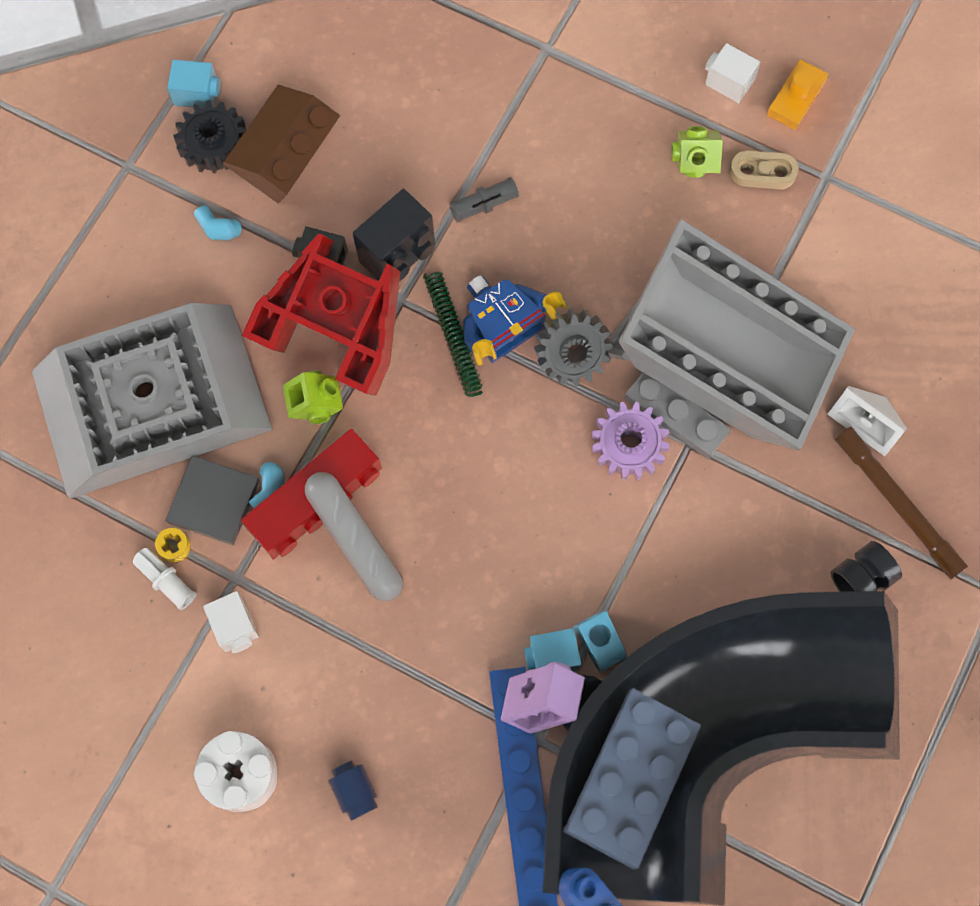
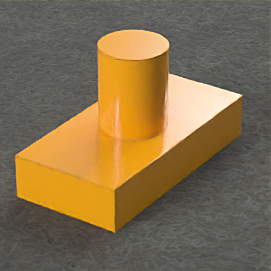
M800 59L769 107L767 116L796 131L825 84L829 74Z

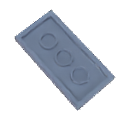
M634 688L629 690L564 832L630 868L638 869L701 725Z

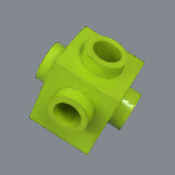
M690 126L687 128V131H678V142H672L671 159L672 162H677L680 173H685V176L693 178L703 177L705 173H721L723 140L719 131L707 130L703 126Z
M308 371L285 383L283 391L288 418L309 420L311 424H322L329 421L330 416L342 410L341 393L338 381L335 380L336 376L324 375L321 371Z

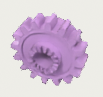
M621 402L619 412L617 413L609 407L606 410L608 420L604 418L597 419L596 425L601 430L592 431V439L600 441L592 446L593 453H601L597 464L599 466L607 464L609 466L608 474L611 476L615 472H619L624 481L628 475L633 474L636 480H641L642 472L645 470L650 475L654 474L655 467L653 463L662 465L665 457L659 452H667L670 446L669 443L662 441L668 437L669 429H659L663 423V417L660 416L653 419L651 417L652 407H648L644 412L639 411V402H635L633 408L628 410L625 403ZM626 435H633L639 440L640 444L635 448L625 447L622 444L621 438Z

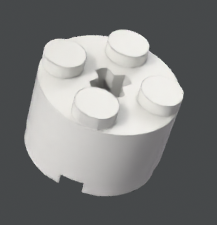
M228 731L208 742L199 754L194 770L195 781L204 798L211 804L230 812H246L259 808L271 797L277 785V765L272 751L254 736L243 732ZM234 766H241L240 770L244 775L240 780L235 777L232 778L231 769Z

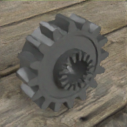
M569 308L568 313L561 315L557 312L555 313V320L543 323L545 326L543 333H537L536 335L541 344L534 346V350L539 357L537 361L541 369H546L545 372L549 379L557 376L560 384L564 385L568 378H571L574 386H578L581 377H585L588 382H591V373L593 371L600 374L604 372L600 363L610 362L611 358L606 350L612 349L613 344L608 338L611 335L606 325L602 326L603 323L597 315L591 318L585 309L579 314L575 313L573 308ZM572 344H579L578 347L574 350L568 349V347L570 348Z

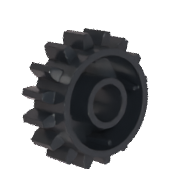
M207 101L203 109L194 104L195 112L190 114L184 111L182 115L185 122H176L175 124L178 133L174 134L173 137L180 157H184L189 167L195 164L199 172L211 170L212 173H216L217 170L224 168L229 170L223 163L246 131L243 117H238L234 107L227 111L224 102H220L217 108H214L211 102Z

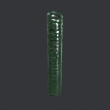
M435 272L427 278L425 273L423 279L439 318L438 322H440V327H442V332H444L443 336L446 337L445 341L448 342L447 346L451 352L450 355L453 357L452 360L456 366V371H458L457 375L460 376L459 380L462 381L461 385L465 391L464 395L468 397L481 395L482 391L468 394V392L481 389L483 384H480L481 379H478V370L475 369L476 365L472 364L474 360L471 359L470 350L464 343V331L461 330L462 326L459 325L460 321L457 320V311H454L455 307L452 306L453 302L450 301V292L447 291L446 282H443L445 280L442 277L443 273Z

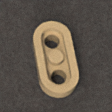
M746 150L734 156L729 171L732 180L743 187L786 189L795 182L799 166L797 161L786 153ZM748 169L751 174H744L741 170ZM774 172H782L785 176L778 177Z

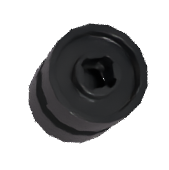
M870 541L854 554L855 560L847 558L830 572L833 583L839 592L877 591V589L885 591L902 578L901 569L894 557L876 541Z

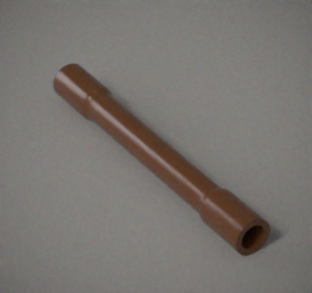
M852 426L835 438V441L853 463L862 469L929 550L930 556L950 580L968 567L873 456L871 449Z

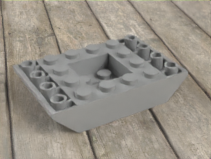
M189 303L55 347L32 370L69 499L273 430L231 305ZM149 382L154 385L153 392L145 398L136 396V389L140 384Z

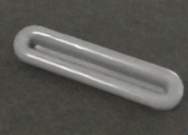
M327 472L313 474L305 484L306 498L360 579L376 599L391 601L397 598L403 588L402 576L338 480Z

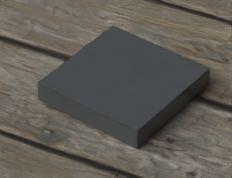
M192 456L165 521L168 524L234 546L243 524L241 519L246 516L250 507L248 501L254 497L260 480L258 477Z

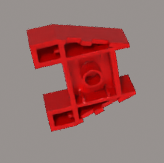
M318 233L301 252V257L288 271L285 270L277 279L276 285L255 304L242 336L271 350L285 353L295 328L299 323L349 346L335 380L365 394L376 396L391 362L400 271L386 264L378 282L327 258L334 241Z

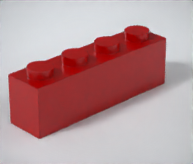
M351 428L244 516L241 522L273 560L279 555L284 557L297 546L296 540L306 532L309 534L313 533L323 525V522L306 498L305 484L307 480L318 472L332 474L351 500L353 497L351 494L361 486L364 488L368 487L379 477V471L382 469L380 459Z

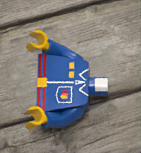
M480 275L467 285V289L475 299L467 305L468 315L463 321L464 343L474 355L478 366L483 365L482 358L488 356L491 363H494L545 329L543 323L546 321V314L544 312H547L549 317L555 320V309L559 307L567 309L568 306L560 292L545 294L521 284L514 285L507 279L491 287L484 276Z

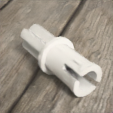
M143 548L134 556L133 564L153 583L152 588L155 591L161 590L179 610L185 609L193 602L197 594L175 575L176 570L173 567L168 568L149 548Z

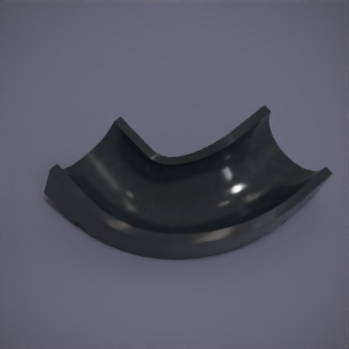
M885 591L776 594L747 599L715 608L659 634L634 651L611 671L589 696L577 714V719L572 722L557 757L551 778L547 806L543 893L559 895V881L563 873L570 868L579 867L591 869L596 873L613 895L620 900L725 906L727 824L721 823V816L727 798L741 781L767 765L801 756L819 755L822 758L900 760L898 609ZM632 688L701 725L638 869H632L564 832L626 695Z

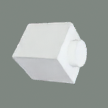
M726 43L719 54L714 52L705 66V70L708 71L705 85L740 103L756 79L760 61Z
M237 591L203 606L218 645L225 652L230 650L232 653L241 652L253 645L252 640L259 638L244 599Z

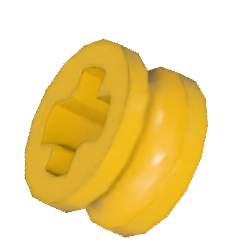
M177 528L164 529L155 540L157 552L165 561L170 563L183 561L191 549L189 538ZM170 538H174L176 541L181 538L182 541L177 544L179 548L177 552L172 553L170 549L165 552V549L169 547L167 541Z

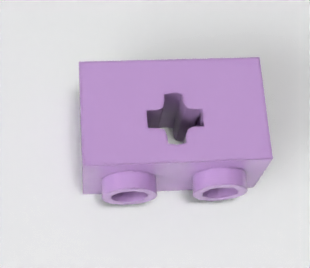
M550 662L546 666L527 670L526 673L509 678L500 720L530 734L575 721L577 719L584 677L571 671V668L564 663Z

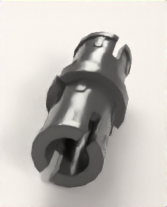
M510 177L486 189L483 186L476 189V193L455 202H450L449 205L456 222L459 223L461 220L484 211L487 214L493 211V207L513 198H518L519 192L513 178Z

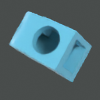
M600 611L573 626L579 640L582 641L600 673L614 667L627 658L625 649L607 611Z

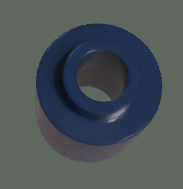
M351 760L332 770L334 777L328 780L343 814L347 813L350 821L378 808L375 798L378 796L363 764L355 766Z

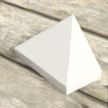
M851 386L846 388L827 414L846 429L852 426L865 443L883 456L887 455L907 429L887 397Z

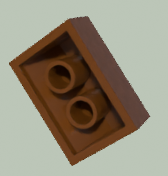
M277 85L223 165L279 204L289 193L341 115L312 94Z

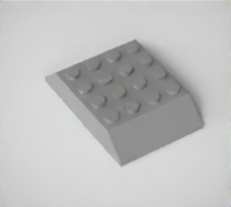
M681 219L678 221L624 329L619 343L635 368L749 437L794 450H801L855 328Z

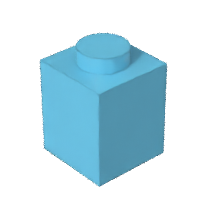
M172 60L167 90L174 106L193 107L194 104H197L200 108H205L207 101H210L213 106L214 98L219 97L221 79L216 76L212 63Z
M574 628L530 636V647L524 648L528 670L546 666L550 662L564 663L573 672L580 670L581 660Z

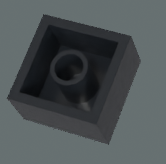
M404 188L352 232L359 262L378 281L386 264H389L400 271V282L406 277L410 267L418 260L426 259L432 253L435 246L432 214Z

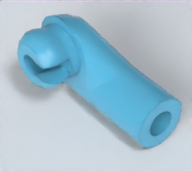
M206 205L197 208L194 212V216L203 231L212 240H232L242 232V226L238 220L215 218Z
M266 462L261 466L262 490L248 501L253 508L257 507L284 484V472L280 465L274 462Z

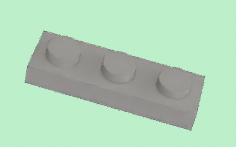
M644 372L641 373L625 393L624 399L630 404L634 405L635 402H639L640 411L644 412L648 407H652L651 417L653 419L662 416V427L669 429V432L708 460L731 431L728 426L700 406Z

